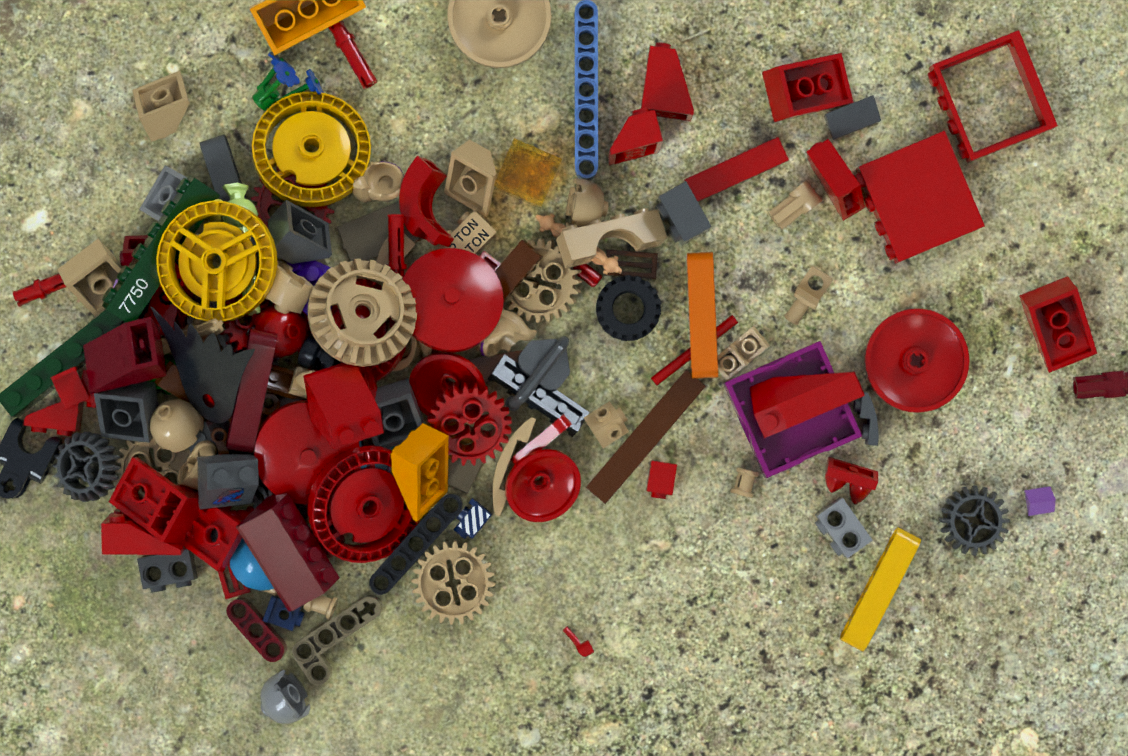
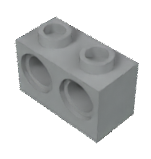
M839 497L815 514L818 519L815 522L816 526L823 535L828 533L833 542L830 543V546L838 556L843 554L845 558H849L873 541L842 497ZM832 511H837L840 514V522L835 526H831L827 521V517ZM852 532L855 535V543L850 547H846L842 542L843 536L846 533Z

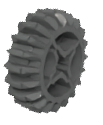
M98 433L72 434V437L64 439L65 444L58 446L61 453L53 455L58 461L52 465V467L57 468V473L53 477L60 479L57 486L64 488L63 494L71 495V499L82 502L97 501L100 497L108 495V490L115 488L112 481L119 479L115 471L121 468L115 463L120 457L113 455L116 447L108 446L110 440L102 438ZM87 446V447L90 448L95 454H94V455H90V453H89V452H86L83 447ZM82 478L84 482L88 483L89 487L81 484L78 479Z
M976 485L971 487V493H969L967 487H962L963 496L954 491L952 495L955 501L949 498L945 500L946 504L950 505V508L940 509L942 513H947V518H939V522L947 523V526L942 527L940 531L942 533L950 532L945 537V541L950 542L955 539L952 544V548L955 550L962 544L961 553L966 554L969 548L973 556L977 555L978 548H980L982 554H987L986 545L995 550L997 547L993 542L994 540L1003 543L1004 539L999 536V533H1008V529L1002 528V523L1008 524L1010 519L1002 518V515L1007 514L1009 510L1007 508L999 509L1003 505L1004 500L998 499L994 502L997 493L991 492L987 496L988 488L982 487L979 494ZM977 499L976 504L973 505L969 512L957 511L964 502ZM984 503H987L994 515V523L985 518ZM976 514H978L977 518H979L981 522L986 523V525L974 524L973 527H971L970 525L972 523H970L968 519L963 518V516L975 517ZM955 518L961 520L965 525L964 539L955 528ZM986 528L991 530L984 539L972 542L973 536L976 537L980 529Z

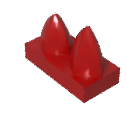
M828 457L825 466L826 485L829 491L833 493L841 489L847 482L850 483V497L853 504L856 505L863 501L870 494L871 490H876L878 471Z

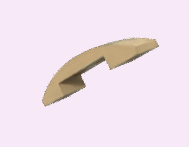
M533 417L522 424L512 435L498 460L493 479L492 494L493 508L497 516H501L507 500L505 489L500 488L517 441L520 440L525 443L529 441L537 420Z

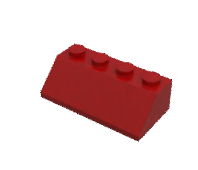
M648 107L632 111L633 114L628 117L610 148L609 166L659 153L663 138L655 110L648 111Z

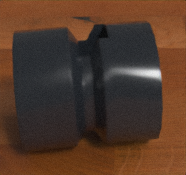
M313 334L307 337L298 356V363L311 370L317 368V371L343 363L326 353L317 343Z

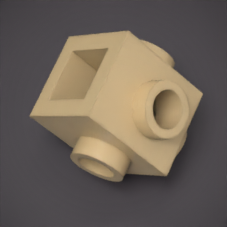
M610 401L584 417V420L602 448L607 447L629 432L624 422L628 421L620 407L615 410Z

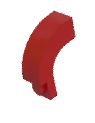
M417 155L407 169L401 184L399 194L400 213L404 214V224L413 236L425 239L434 246L440 244L449 247L454 238L436 221L432 211L434 195L447 175L432 161Z

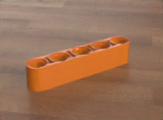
M713 252L687 253L692 379L718 377Z

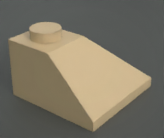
M180 71L132 90L139 119L151 142L166 138L170 134L175 133L190 104Z
M470 139L451 152L444 194L485 217L489 215L496 179V170L491 152Z

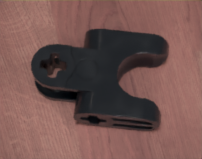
M20 418L14 419L0 443V465L4 466L0 473V496L6 499L19 498L25 493L31 480L42 484L56 459L53 455L60 451L58 446L63 444L62 439L57 436L48 438L42 449L32 454L23 446V436L27 427L24 426V420ZM8 481H13V485L16 486L15 490H9L10 487L6 485Z

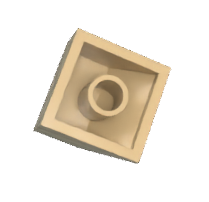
M98 238L57 270L66 287L96 317L105 310L102 306L104 303L102 298L110 287L113 288L118 273L123 267Z

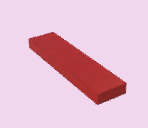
M776 137L686 178L684 181L687 182L696 200L699 202L789 161L779 137Z

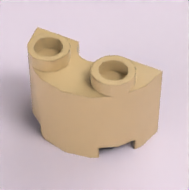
M277 259L275 280L265 299L275 303L274 308L283 314H287L290 311L301 314L314 286L304 277L292 272L293 268L283 259Z

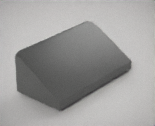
M874 95L824 115L833 140L881 121Z

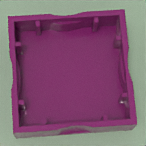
M821 341L723 383L764 478H769L817 454L830 451L862 437L848 403L766 438L763 437L754 416L750 392L751 386L778 376L834 373Z

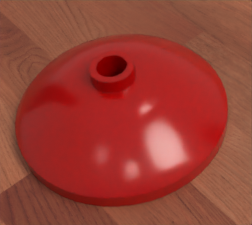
M437 352L425 356L415 365L409 379L418 406L427 416L434 415L430 412V407L438 406L436 404V397L445 399L444 390L452 394L454 385L460 391L463 390L464 383L467 384L468 389H472L475 383H477L479 391L485 387L484 379L477 367L466 358L450 352ZM448 378L454 379L455 382L450 381ZM476 404L466 406V409L469 411H475L479 408ZM449 418L445 421V423L450 424L458 422L456 419Z
M544 449L532 452L520 459L511 469L505 485L507 502L514 513L524 520L546 522L556 519L568 511L576 501L581 487L580 472L574 461L560 451ZM538 476H541L539 480L534 481Z

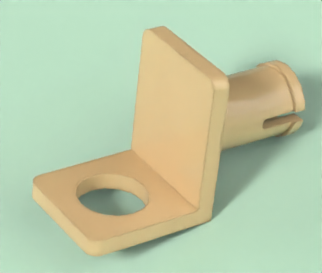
M811 266L797 286L793 295L796 300L784 317L791 323L798 325L809 307L814 310L817 308L819 300L832 283L833 278L817 267ZM810 277H821L823 286L818 290L809 287L808 280Z

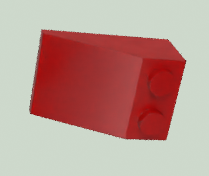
M842 53L781 65L762 72L774 122L854 103Z
M1068 276L1019 295L1027 321L1049 373L1098 354L1078 288Z
M119 509L111 512L101 523L102 554L181 555L186 549L182 544L162 543Z

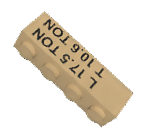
M475 210L471 214L467 211L457 221L459 226L453 232L447 231L454 238L449 247L439 245L435 250L458 248L477 255L497 235V232ZM430 248L426 253H429L434 250Z

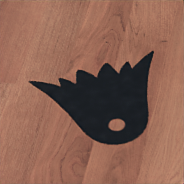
M151 307L167 340L184 391L191 405L201 416L211 422L223 423L229 420L234 410L242 375L255 349L244 350L233 355L232 345H228L221 352L214 333L210 334L203 343L197 330L192 324H189L187 337H185V334L176 322H174L173 330L168 322ZM204 394H208L213 398L215 403L213 408L208 407L204 403Z

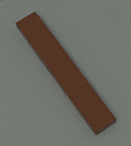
M685 370L586 488L606 504L706 386L697 378L692 379V374Z

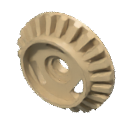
M354 259V261L349 262L343 261L339 265L328 269L316 282L309 297L308 322L317 343L333 358L354 366L378 365L395 357L409 342L417 319L415 298L412 297L409 285H406L402 280V276L399 273L393 272L390 269L391 267L386 264H378L375 260L363 261L361 259ZM356 279L376 282L382 288L378 290L357 285ZM360 305L366 306L370 311V316L365 319L359 318L355 312L356 307ZM331 306H338L345 329L340 330L335 324L330 309ZM390 317L396 323L382 338L378 339L373 334Z

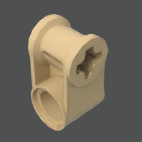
M201 441L196 444L186 462L179 469L177 475V483L179 485L198 491L197 457L216 455L217 448L213 442Z

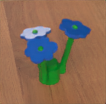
M269 52L268 56L272 58L271 64L274 66L263 82L257 86L258 91L252 95V98L259 108L266 111L272 104L291 94L304 92L307 89H310L312 92L316 91L318 95L324 92L319 80L315 77L313 71L309 69L306 71L308 76L305 78L306 84L277 98L280 94L276 88L281 83L288 87L298 85L300 80L295 75L296 72L290 64L278 55L274 56L273 52ZM276 74L277 80L272 85L269 84L273 76Z

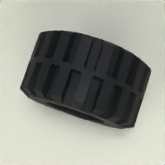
M631 275L617 277L608 282L598 296L596 303L597 319L602 329L611 337L621 341H635L648 335L657 325L661 315V300L656 289L651 286V283L641 279V277H633ZM625 293L637 295L644 305L642 317L632 324L620 322L613 313L615 300Z

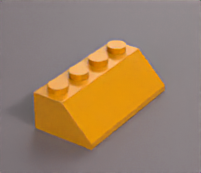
M261 0L250 6L249 9L275 56L366 8L363 0Z

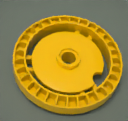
M300 92L278 100L263 113L253 133L252 156L258 176L273 194L295 205L320 207L342 200L352 193L354 180L363 176L370 163L371 143L366 124L352 106L330 94L321 93L318 95L317 92ZM301 111V113L286 119L279 126L273 138V158L268 160L266 144L274 127L288 115ZM322 112L335 116L349 128L357 147L355 161L349 159L351 145L344 127L335 118ZM311 145L317 147L318 150L312 153L306 151L305 148ZM276 165L280 170L277 173L272 168ZM346 167L350 168L347 174L343 172ZM294 174L296 175V183L309 186L322 185L335 178H338L339 181L322 188H302L288 183L284 178Z
M207 201L188 207L169 223L158 245L156 258L157 273L166 296L183 313L199 320L209 321L215 318L218 321L226 322L246 316L265 300L275 280L277 251L274 239L269 229L258 216L237 204L226 201ZM220 215L229 216L239 221L249 231L244 233L238 227L225 222L203 224L204 230L199 235H195L188 229L204 218ZM185 235L186 239L183 244H180L179 241ZM251 237H253L256 242V245L254 246L250 240ZM176 250L180 251L178 265L182 280L192 293L202 298L201 304L188 296L178 281L175 270ZM259 251V270L253 286L243 298L225 307V301L237 297L250 285L256 271V252ZM216 255H219L221 257V265L215 269L212 260ZM210 301H217V308H210Z

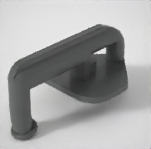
M561 336L558 339L532 340L522 350L518 357V365L529 378L515 396H509L506 399L505 405L509 407L510 411L518 410L538 385L546 390H556L563 384L570 374L567 355L568 337Z

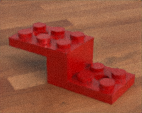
M132 457L108 501L162 543L182 544L218 572H224L242 539L236 528L241 521L222 507L199 509L197 490L182 485H175L137 457ZM141 487L145 490V496L142 500L139 499L138 495ZM213 529H216L218 532V539L215 542L211 540Z

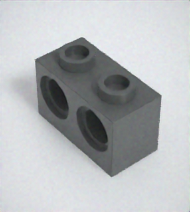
M185 549L181 555H151L137 559L142 588H150L151 593L166 590V585L176 583V588L192 585L191 580L198 578L194 554L188 549ZM178 561L185 563L187 566V572L184 576L178 575L175 571V565ZM156 566L161 570V578L159 580H153L150 577L151 567Z

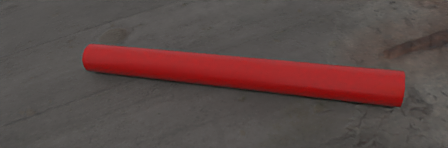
M733 315L716 327L717 339L738 323ZM691 347L651 377L656 386L691 360Z

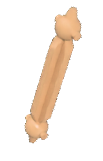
M552 213L545 216L537 214L535 218L539 222V231L542 233L550 230L552 235L557 238L561 234L562 229L566 227L561 223H555L553 219L555 215ZM597 247L596 255L591 262L596 265H603V273L606 275L613 272L622 273V269L617 261L619 258L617 256L608 258L605 252Z

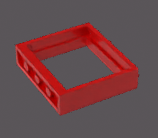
M1019 30L929 67L930 72L927 74L929 82L933 88H937L939 107L942 111H946L949 118L947 121L948 129L951 135H956L959 143L956 145L958 154L967 163L1050 131L1058 126ZM1008 45L1040 126L973 152L941 71Z

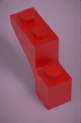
M83 370L81 381L89 396L85 400L87 402L86 407L96 408L94 394H90L87 370ZM62 401L28 414L24 419V426H31L32 432L47 433V428L57 429V435L72 436L73 432L81 431L84 401L69 408H65Z

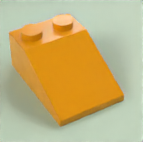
M424 423L415 431H411L408 437L400 445L395 446L391 453L392 473L413 520L417 522L448 492L449 436Z

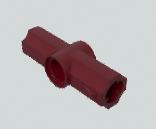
M1113 371L1102 372L1101 375L1073 377L1075 399L1127 396L1128 372Z

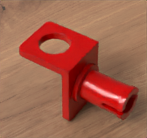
M76 366L50 377L65 408L72 407L89 398L76 371Z

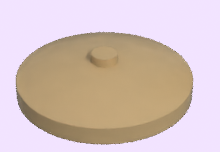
M450 0L448 5V25L455 44L469 59L490 68L514 67L532 58L545 43L551 26L549 0Z

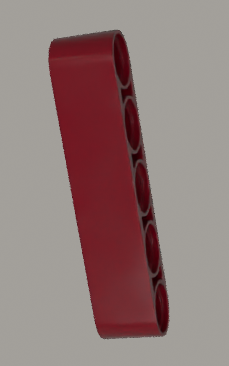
M250 329L246 350L255 349L244 370L238 387L226 443V449L253 453L275 352L277 333Z

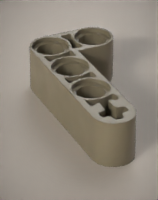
M365 596L300 639L293 646L292 655L312 684L322 685L331 677L332 667L323 653L374 620L381 613L382 602L377 596ZM366 601L369 604L373 602L376 604L374 614L368 611L360 617L357 611L360 612L367 606ZM343 616H352L355 620V626L351 629L345 628L342 624ZM328 629L333 633L332 642L325 643L321 640L320 633L322 630ZM301 644L309 645L312 650L311 656H301L299 646ZM315 666H322L326 671L325 678H316L313 674V668Z

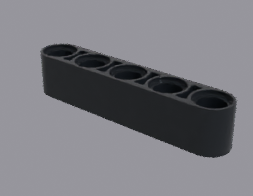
M449 493L443 496L375 571L369 581L370 589L374 593L383 595L389 592L463 509V500L459 495ZM447 498L457 500V511L448 512L445 509L444 502ZM436 517L440 520L441 528L438 531L434 532L428 529L427 521L429 518ZM417 536L423 540L424 545L421 550L415 551L410 547L409 543L412 537ZM395 556H402L406 560V567L404 569L397 570L394 568L392 560ZM383 575L387 577L389 584L386 589H379L375 585V578L377 576Z

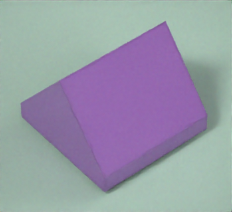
M1050 486L1024 490L1028 516L1055 512L1056 499Z

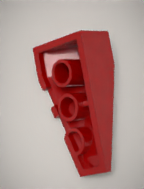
M855 371L786 377L778 376L750 387L754 416L764 438L865 396Z

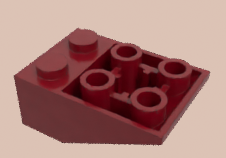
M152 317L126 322L83 345L90 394L167 376L160 328Z

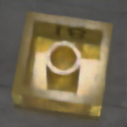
M514 138L495 181L494 189L542 209L562 163V158Z

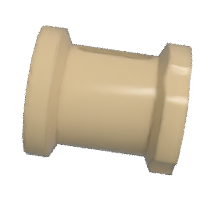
M737 467L736 472L738 475L735 486L731 488L730 492L753 498L751 492L755 478L758 477L759 473Z

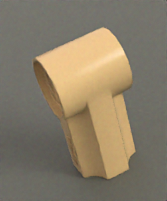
M806 180L789 193V197L769 211L768 214L782 230L823 200Z

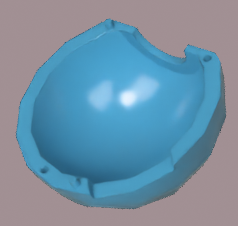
M242 538L230 559V568L235 578L244 586L258 591L274 589Z

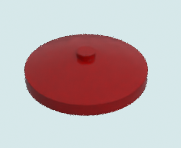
M443 248L431 251L417 259L409 267L402 279L411 288L412 297L415 298L417 319L412 336L429 348L442 352H460L471 349L486 340L499 322L504 302L500 280L493 268L484 259L472 252L458 248Z
M927 309L903 310L883 320L871 334L864 355L866 376L874 392L888 405L902 411L914 413L932 411L950 402L963 387L968 375L970 362L967 343L957 326L945 316Z
M308 401L291 402L271 413L257 433L254 456L258 459V474L265 486L275 495L288 493L294 503L308 504L312 486L323 468L338 455L359 447V442L334 450L312 423ZM336 486L334 487L329 499L331 498Z

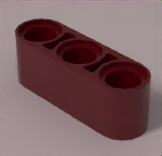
M237 598L230 602L226 612L231 622L266 661L276 662L280 660L287 651V644L270 623L263 621V615L248 599ZM240 603L245 606L246 614L244 617L235 615V604ZM253 623H259L263 627L262 636H254L252 634L251 625ZM269 643H277L279 645L280 654L278 656H273L268 652Z

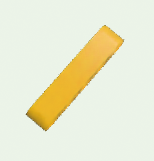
M899 527L895 529L839 639L862 652L867 648L921 543L920 538Z

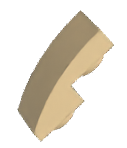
M752 326L718 355V370L728 381L770 345L758 330Z

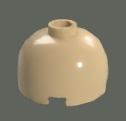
M574 178L573 182L577 185L576 187H570L566 216H571L570 223L565 222L566 227L570 225L582 227L588 225L592 220L601 219V216L606 217L608 201H604V193L600 186L586 179Z
M171 399L163 402L154 410L150 419V433L154 440L163 450L167 449L171 452H180L189 448L197 441L196 435L199 429L202 431L204 428L203 417L189 402L181 399Z

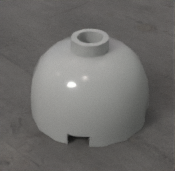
M282 670L264 683L260 695L261 710L264 715L277 723L291 724L309 714L310 704L307 706L304 699L308 695L298 678L292 673L286 675V670Z

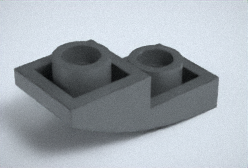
M864 392L865 396L854 400L853 411L857 412V418L867 419V424H863L861 430V439H865V445L878 446L879 432L875 408L868 392Z

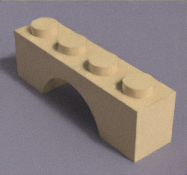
M644 208L630 216L618 214L611 217L608 221L602 222L601 219H596L586 226L577 227V225H570L563 228L556 242L565 268L589 263L596 255L598 242L605 238L622 239L628 242L636 252L661 246L667 239V235L658 209L649 211L648 208Z

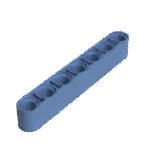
M582 0L576 5L574 15L575 173L580 179L592 180L598 171V9L591 0ZM583 8H590L593 11V16L590 19H583L580 17L579 11ZM588 33L592 35L594 40L590 45H583L580 43L579 37L582 34ZM589 59L593 62L594 66L590 71H583L579 67L580 61ZM590 85L594 92L589 97H583L579 93L580 87ZM588 110L592 112L593 120L589 123L582 122L579 119V114L582 111ZM583 136H589L593 139L594 144L591 148L584 149L580 146L579 140ZM590 162L594 167L593 172L588 175L582 174L579 170L580 164Z

